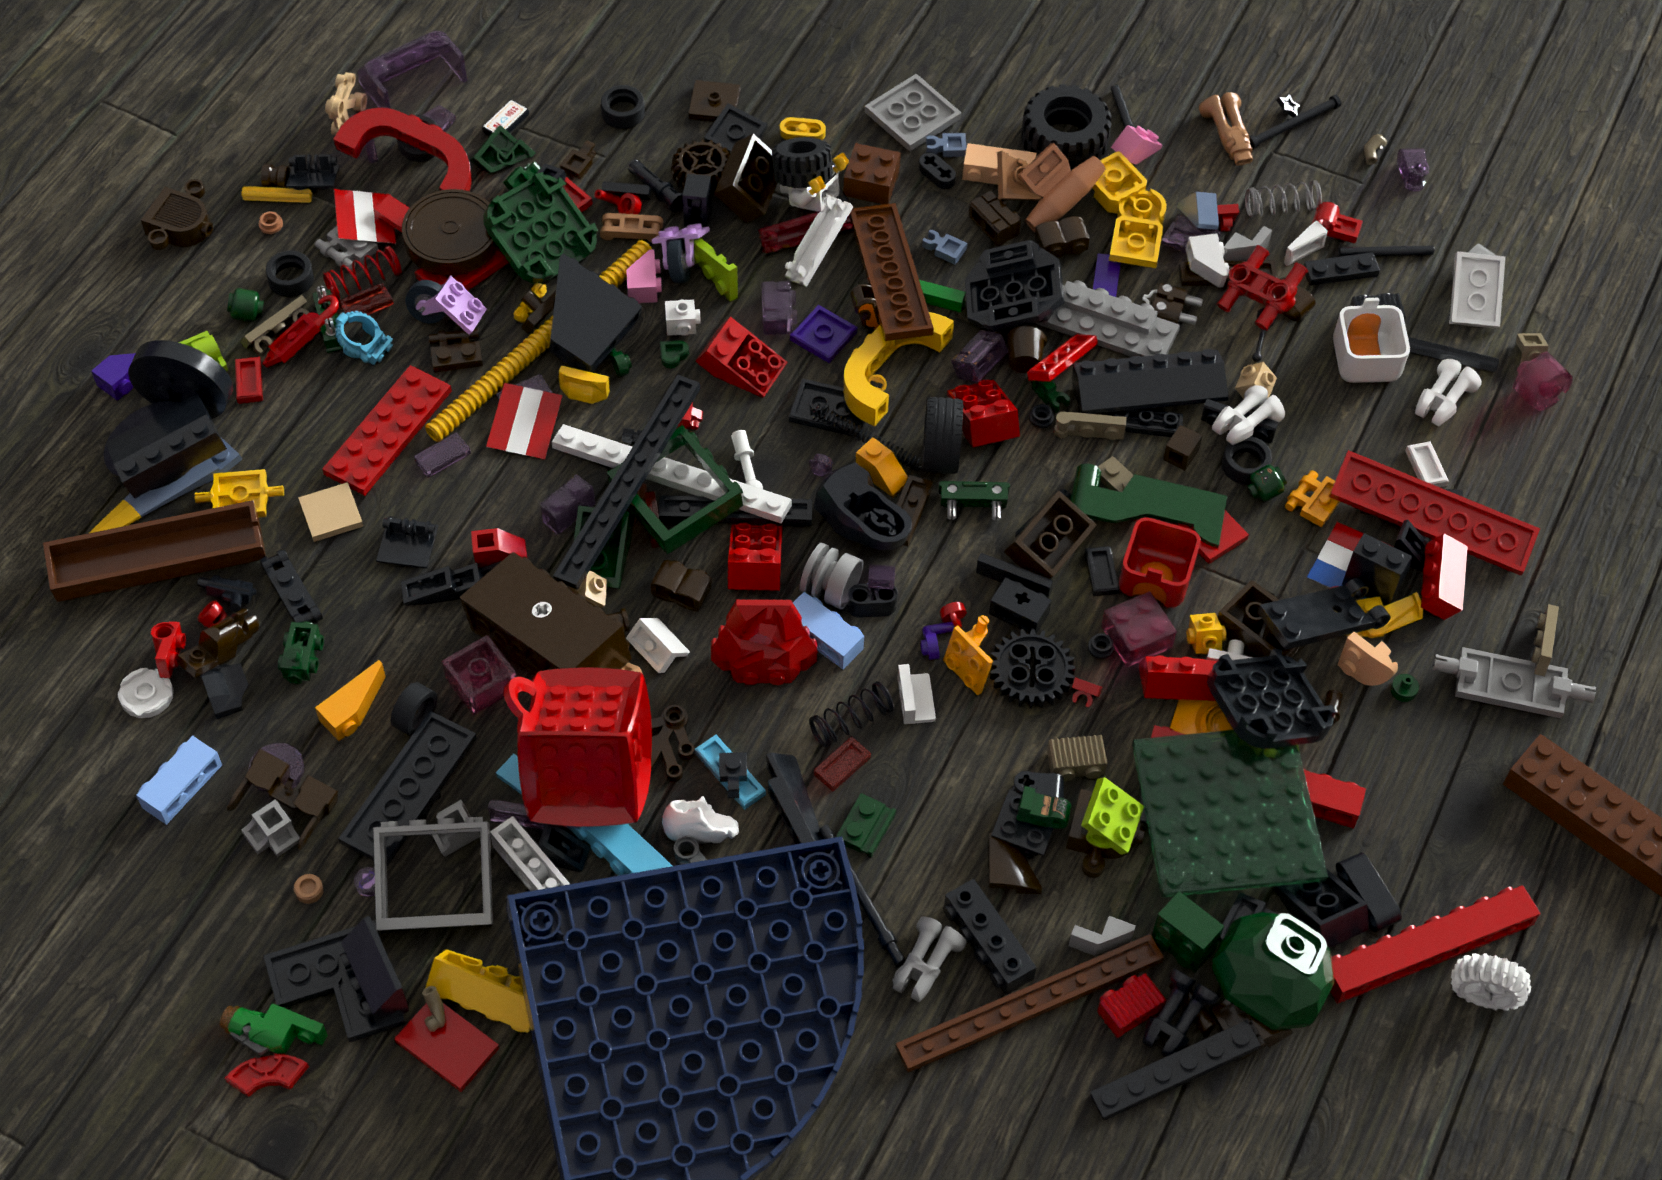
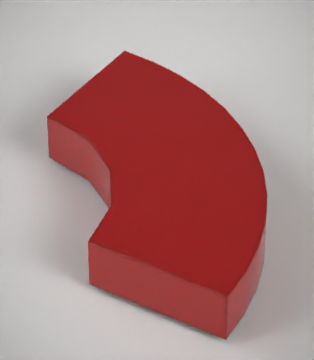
M274 1054L273 1056L257 1059L254 1057L234 1068L225 1077V1080L247 1097H250L258 1089L267 1086H282L291 1090L309 1068V1065L302 1059L285 1054Z

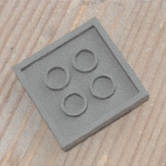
M917 74L865 105V113L908 151H912L926 142L927 136H935L959 121L962 114Z

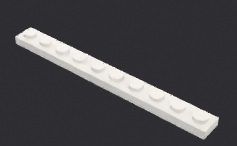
M564 424L552 440V447L554 449L611 468H615L623 463L632 449L631 446ZM665 457L654 464L646 478L712 500H717L726 494L707 471ZM736 481L743 490L741 494L743 506L739 508L740 510L778 523L783 522L792 506V499Z

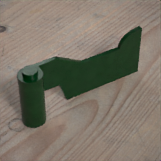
M1085 463L1077 467L1070 501L1091 520L1096 519L1109 523H1120L1148 516L1191 526L1193 531L1199 534L1201 541L1210 546L1219 547L1227 495L1136 474L1133 475L1124 490L1118 492L1099 487L1101 470L1097 466Z

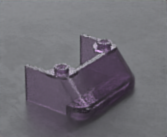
M432 31L368 61L357 71L359 83L378 107L389 109L391 107L388 91L381 83L440 55L463 83L467 81L464 55L442 31Z

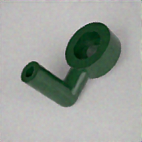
M612 350L607 358H610L617 376L628 375L629 369L632 368L629 356L627 354L624 355L621 351Z

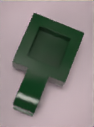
M533 161L531 165L527 164L524 168L519 166L505 179L503 184L510 191L530 180L541 167L536 161Z
M1033 380V391L1046 405L1050 404L1053 411H1059L1060 405L1058 402H1063L1066 407L1069 406L1070 397L1064 392L1056 391L1054 380L1050 382Z

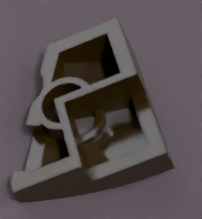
M989 833V888L1016 889V894H1041L1042 886L1020 847L992 837V833Z

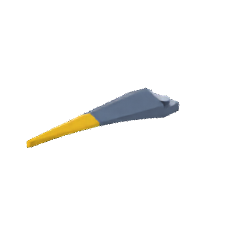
M222 439L227 448L226 450L196 465L181 478L169 485L150 490L135 499L129 494L89 533L128 526L170 501L212 481L214 473L228 472L242 460L240 454Z

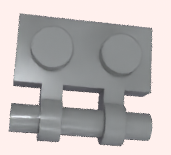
M337 226L326 234L327 242H324L322 239H318L315 242V247L320 250L322 255L331 257L339 267L345 265L351 271L353 270V260L363 264L365 255L372 256L378 250L377 243L372 241L338 239Z

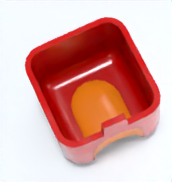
M1146 517L1139 519L1134 525L1123 559L1119 578V588L1122 593L1130 597L1134 595L1149 596L1161 601L1165 607L1169 608L1180 606L1185 598L1201 541L1199 534L1191 529Z

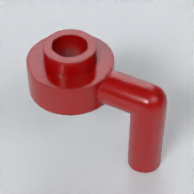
M600 189L595 191V198L617 205L620 214L638 215L641 210V199L637 195L625 193L620 197Z

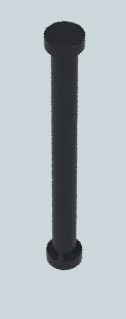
M1333 95L1328 101L1256 136H1249L1252 149H1256L1259 144L1332 108L1337 109L1341 107L1340 98L1337 95Z

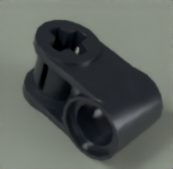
M1021 771L1015 776L1014 786L1011 789L1022 794L1023 787L1027 786L1035 788V792L1039 794L1064 798V777L1056 773Z

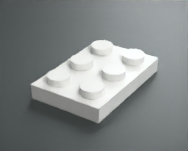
M1456 252L1449 324L1494 329L1500 327L1505 256Z

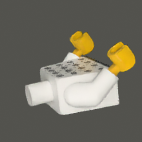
M841 153L832 160L836 166L832 165V177L824 183L822 177L818 176L808 182L810 185L808 188H791L780 185V192L789 194L791 206L822 212L826 206L825 196L830 195L836 198L839 195L838 175L839 171H843L849 163L846 155Z

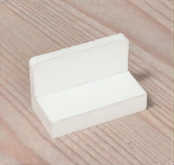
M639 618L626 637L658 673H665L675 657H685L690 653L658 618Z
M909 664L898 665L897 679L904 724L934 722L936 716L929 674L911 675Z

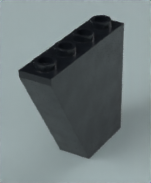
M562 254L559 260L549 352L574 369L594 373L640 320L642 306L636 299L620 292L615 285L608 284L602 280L594 271H589L581 266L576 259Z

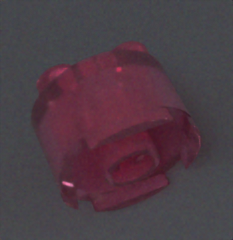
M1545 351L1530 362L1524 361L1517 368L1519 374L1515 379L1513 389L1531 407L1536 408L1538 411H1543L1552 407L1560 400L1557 396L1562 391L1565 394L1571 387L1573 377L1552 355Z

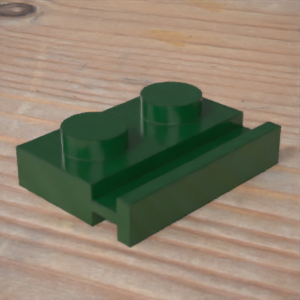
M860 793L836 837L842 836L845 846L860 853L862 851L872 858L896 815V809H890L884 803Z

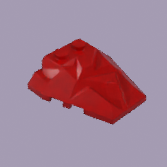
M736 599L726 616L725 626H720L718 629L719 636L711 641V661L721 670L731 671L734 681L747 685L757 683H771L773 685L791 683L800 671H806L817 662V641L815 638H810V630L807 626L802 625V617L791 600Z

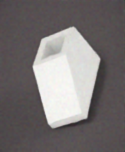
M1209 234L1189 237L1186 253L1190 270L1217 287H1224L1230 270L1228 263H1224V245L1222 242H1219L1218 235Z

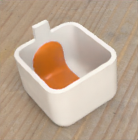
M1365 298L1362 306H1348L1341 310L1333 334V342L1339 374L1343 380L1350 383L1392 382L1402 375L1410 352V345L1403 313L1399 308L1391 305H1378L1379 298Z

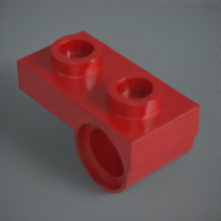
M1321 203L1316 210L1313 222L1318 221L1328 231L1327 236L1356 244L1363 221L1339 214V207L1334 203Z
M169 621L158 623L151 629V636L157 654L155 661L160 678L171 677L173 669L178 667L177 658L180 650L184 649L186 644V635L182 633L180 622Z

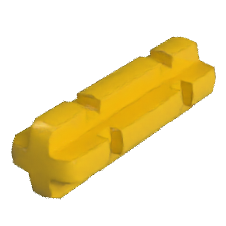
M535 283L531 288L539 298H543L547 292L545 284ZM521 302L520 306L514 311V319L523 323L529 317L528 314H531L533 311Z

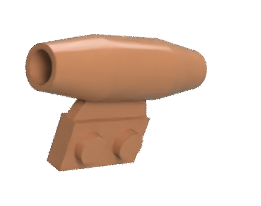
M1051 143L1017 175L1032 193L1042 197L1025 219L1026 224L1032 231L1035 232L1036 226L1041 223L1057 221L1062 218L1091 190L1106 170L1104 164L1097 157L1092 156L1070 170L1069 160L1054 143Z

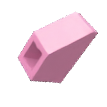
M1127 125L1111 148L1115 152L1120 151L1130 163L1137 165L1159 151L1163 145L1157 141L1159 137L1152 131H1146L1140 126L1134 128Z
M649 250L626 270L628 297L636 299L639 303L658 302L657 292H662L661 278H656V274H660V259H655L654 250Z

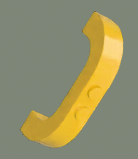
M929 312L934 327V332L931 336L885 341L881 325L872 334H868L864 343L859 348L854 349L844 370V399L852 413L875 427L888 412L889 394L869 384L867 381L869 377L881 367L897 348L903 345L921 344L941 352L953 338V320Z

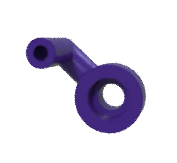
M952 622L923 627L922 632L925 640H920L922 655H927L928 660L940 658L936 635L953 632L954 625Z

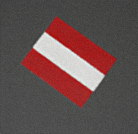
M334 189L338 239L396 244L394 227L374 214V209L391 194Z
M504 383L486 447L545 459L563 395Z

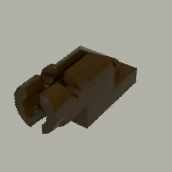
M245 608L233 613L230 617L227 616L217 624L203 630L200 634L199 645L179 654L177 663L196 678L236 657L237 646L257 633L259 629L258 619L255 615L245 619L244 616L248 614V610Z

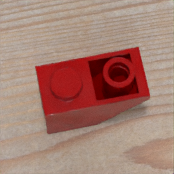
M498 528L471 531L474 560L480 567L502 561L512 552L522 558H527L526 542L523 538Z

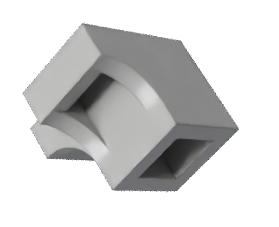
M276 799L252 814L250 823L241 829L242 834L257 854L270 847L274 854L279 857L297 845L300 840L290 818Z
M459 800L438 812L436 817L437 819L454 818L455 823H466V818L471 816L463 801ZM479 832L432 834L444 857L481 837Z

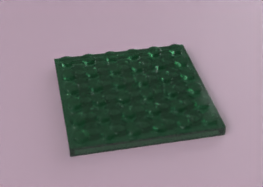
M1234 730L1133 740L1132 747L1162 897L1175 896L1178 891L1184 895L1326 881L1328 874L1298 745L1270 749L1258 748L1240 739Z

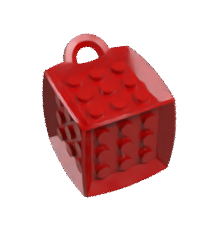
M586 667L538 671L531 681L523 677L511 679L504 687V698L510 710L518 718L519 780L528 819L531 822L574 827L616 826L636 823L645 805L651 775L652 723L644 675L641 672ZM521 691L531 695L529 711L518 700V693Z

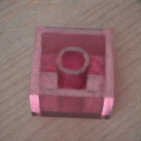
M1150 591L1104 610L1101 625L1105 634L1109 635L1113 640L1114 648L1127 667L1140 662L1145 656H1155L1173 648L1177 632Z
M488 635L442 661L445 678L473 715L504 697L505 685L511 679L517 677L516 671Z

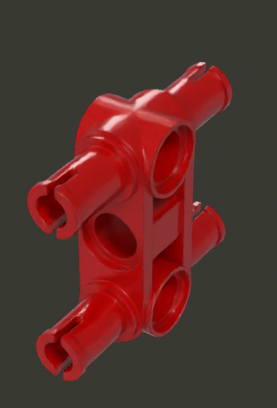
M1257 245L1246 262L1244 261L1232 267L1229 272L1228 289L1219 302H1217V305L1220 309L1229 313L1237 299L1243 295L1265 305L1266 307L1254 323L1259 328L1268 331L1278 314L1284 313L1294 306L1295 295L1298 290L1296 287L1308 270L1305 266L1295 262L1285 279L1280 280L1259 270V268L1270 253L1264 247Z

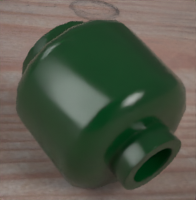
M237 288L234 293H229L227 312H230L233 319L253 322L256 319V315H262L264 301L259 300V293L256 291Z

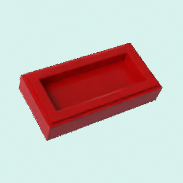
M260 357L235 359L236 398L238 404L263 401Z

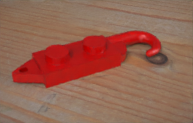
M333 295L322 297L318 304L331 302L326 310L320 315L314 312L306 315L303 314L268 346L270 350L263 365L267 368L279 362L285 363L308 341L312 340L325 324V320H329L337 312L339 307L337 297Z

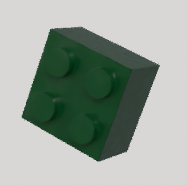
M1178 891L1158 913L1152 938L1158 948L1168 951L1176 957L1177 962L1187 969L1190 968L1196 973L1215 952L1224 925Z

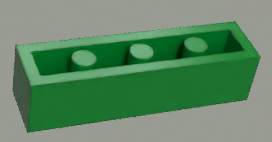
M919 280L926 304L957 312L962 311L965 303V291Z

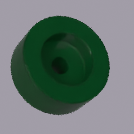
M1400 674L1392 682L1391 694L1401 702L1412 701L1418 693L1419 683L1409 674Z

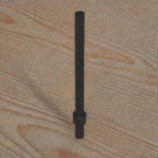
M824 825L819 829L823 839L835 838L829 825ZM850 864L858 900L879 936L877 940L883 950L888 951L896 967L903 965L906 960L897 946L898 940L894 933L887 929Z

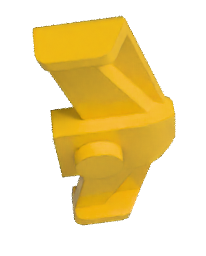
M1418 592L1383 606L1391 616L1385 626L1379 629L1373 628L1357 632V634L1361 637L1369 638L1382 637L1388 632L1422 619L1423 608H1421ZM1380 596L1356 601L1365 613L1377 605L1383 606Z

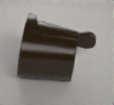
M1021 326L1008 332L1007 344L1009 366L1016 372L1027 373L1042 361L1043 348L1047 344V337L1041 330L1031 326Z

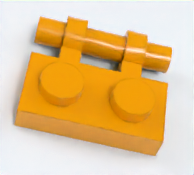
M1311 470L1308 475H1304L1301 478L1299 487L1289 494L1285 508L1288 511H1293L1296 506H1301L1303 508L1301 509L1300 516L1323 527L1340 501L1329 497L1335 480L1326 476L1320 482L1316 480L1318 473ZM1307 491L1314 492L1311 497L1305 495Z

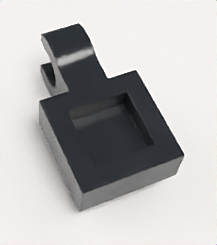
M746 752L719 753L720 782H728V799L739 798V781H747Z

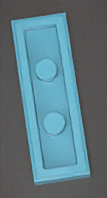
M714 735L695 748V754L720 782L719 753L732 752L717 735ZM747 770V781H739V798L734 799L745 810L764 797L766 790ZM720 782L728 791V782Z

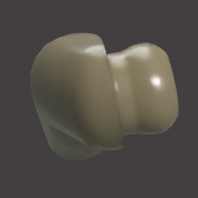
M1381 134L1373 135L1363 147L1368 165L1377 163L1376 150L1383 149V146L1387 144L1386 138Z
M429 986L422 992L432 1016L425 1019V1024L429 1031L434 1032L438 1028L442 1029L446 1021L443 1002L435 986Z

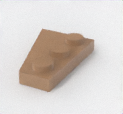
M1004 151L997 152L998 199L1040 201L1042 197L1032 193L1017 176L1029 165L1027 161L1009 156V153Z

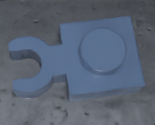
M942 133V138L936 136L926 137L927 153L937 154L938 152H943V157H965L966 155L965 133Z
M929 230L928 238L932 240L923 238L922 246L925 249H935V256L955 265L967 249L966 242L949 234L942 238L934 230Z

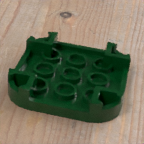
M543 172L535 174L530 180L505 194L497 195L490 202L483 215L484 226L488 234L514 271L523 280L534 284H542L558 276L559 260L562 254L576 259L579 263L585 260L596 248V233L598 232L595 223L590 225L565 191L564 186L566 183L561 178L556 179L550 175H543Z

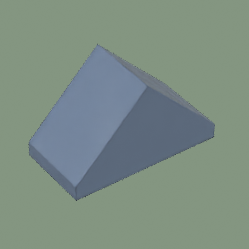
M1194 192L1178 202L1177 207L1197 228L1218 229L1216 193Z

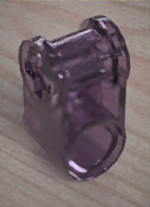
M1424 148L1399 149L1397 164L1405 187L1411 191L1422 190L1425 186L1424 178L1429 172Z

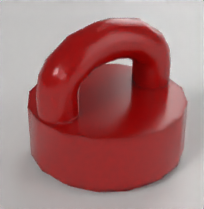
M212 601L200 612L198 621L209 628L215 625L213 621L219 615L220 619L218 622L226 618L227 614L217 601Z
M962 602L949 603L943 606L939 612L944 623L952 622L955 627L959 626L960 628H962L961 619L967 614Z

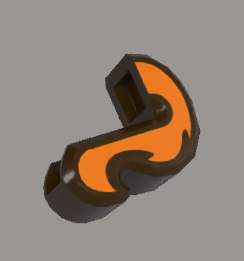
M868 284L857 285L850 293L855 313L859 314L862 326L866 329L875 330L880 325L872 287Z

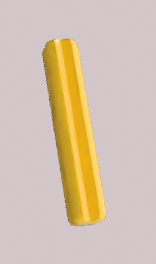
M244 186L242 188V198L245 201L310 203L313 198L311 189L295 190L293 188Z

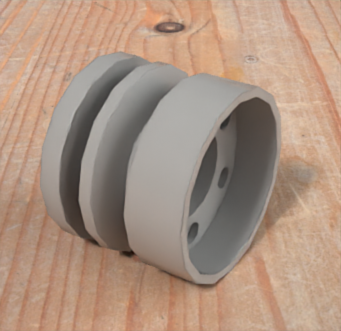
M819 543L804 567L800 581V592H805L808 595L811 593L812 597L818 599L825 592L824 601L826 604L838 609H844L848 604L849 589L859 583L863 570V560L848 553L842 555L838 560V549H830L829 545Z

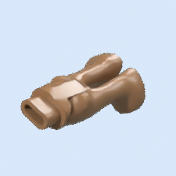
M1227 92L1222 96L1221 100L1219 95H1213L1200 104L1199 112L1201 116L1205 119H1214L1221 143L1229 154L1230 159L1234 160L1237 166L1251 163L1253 161L1251 155L1253 149L1240 116L1241 99L1239 95ZM1224 113L1228 115L1232 127L1228 125Z

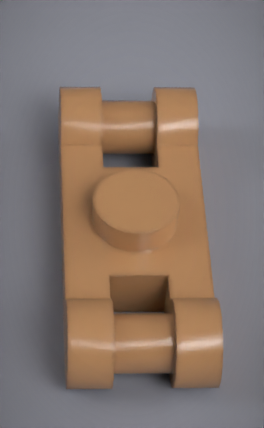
M606 213L602 217L603 227L600 231V237L604 240L628 238L646 239L652 242V239L658 236V232L663 228V219L660 216Z

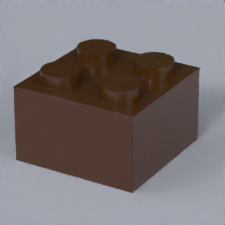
M855 143L844 175L843 192L845 195L870 202L889 204L900 171L901 152Z

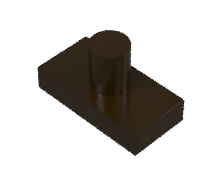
M532 290L521 299L533 311L521 327L527 334L554 309L556 290L545 301L541 300Z

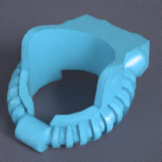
M351 311L346 314L342 312L335 319L337 324L335 330L336 338L347 356L360 358L364 363L369 362L375 365L383 360L385 356L383 354L386 351L389 352L392 349L393 338L389 335L386 336L381 331L378 323L370 315L368 316L366 313L363 314L358 311ZM347 321L349 323H362V329L371 335L373 340L362 346L361 343L351 341L344 333V324Z

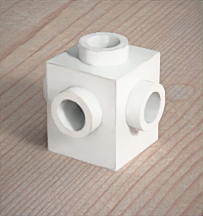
M694 300L665 301L667 336L696 334V324H701L700 309H695Z

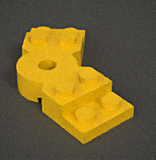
M1117 151L1100 160L1106 170L1092 187L1095 191L1094 198L1107 212L1117 213L1109 261L1156 268L1166 213V201L1160 193L1153 189H1150V192L1145 191L1147 179L1120 151Z

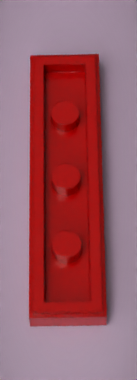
M1075 334L1027 372L1028 380L1050 382L1098 344L1097 336Z

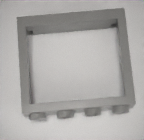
M467 817L466 823H455L454 818L437 819L438 824L426 825V820H410L409 826H398V821L381 822V827H373L376 930L493 925L490 823L483 822V817ZM480 832L483 913L388 918L386 837Z

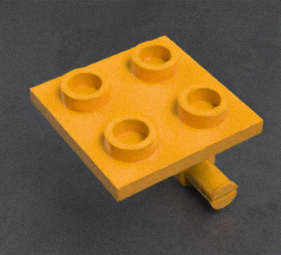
M984 615L978 617L977 624L966 633L959 626L954 627L943 659L947 667L953 670L963 680L964 684L977 695L982 693L993 660L979 647L988 632L987 625L989 619Z

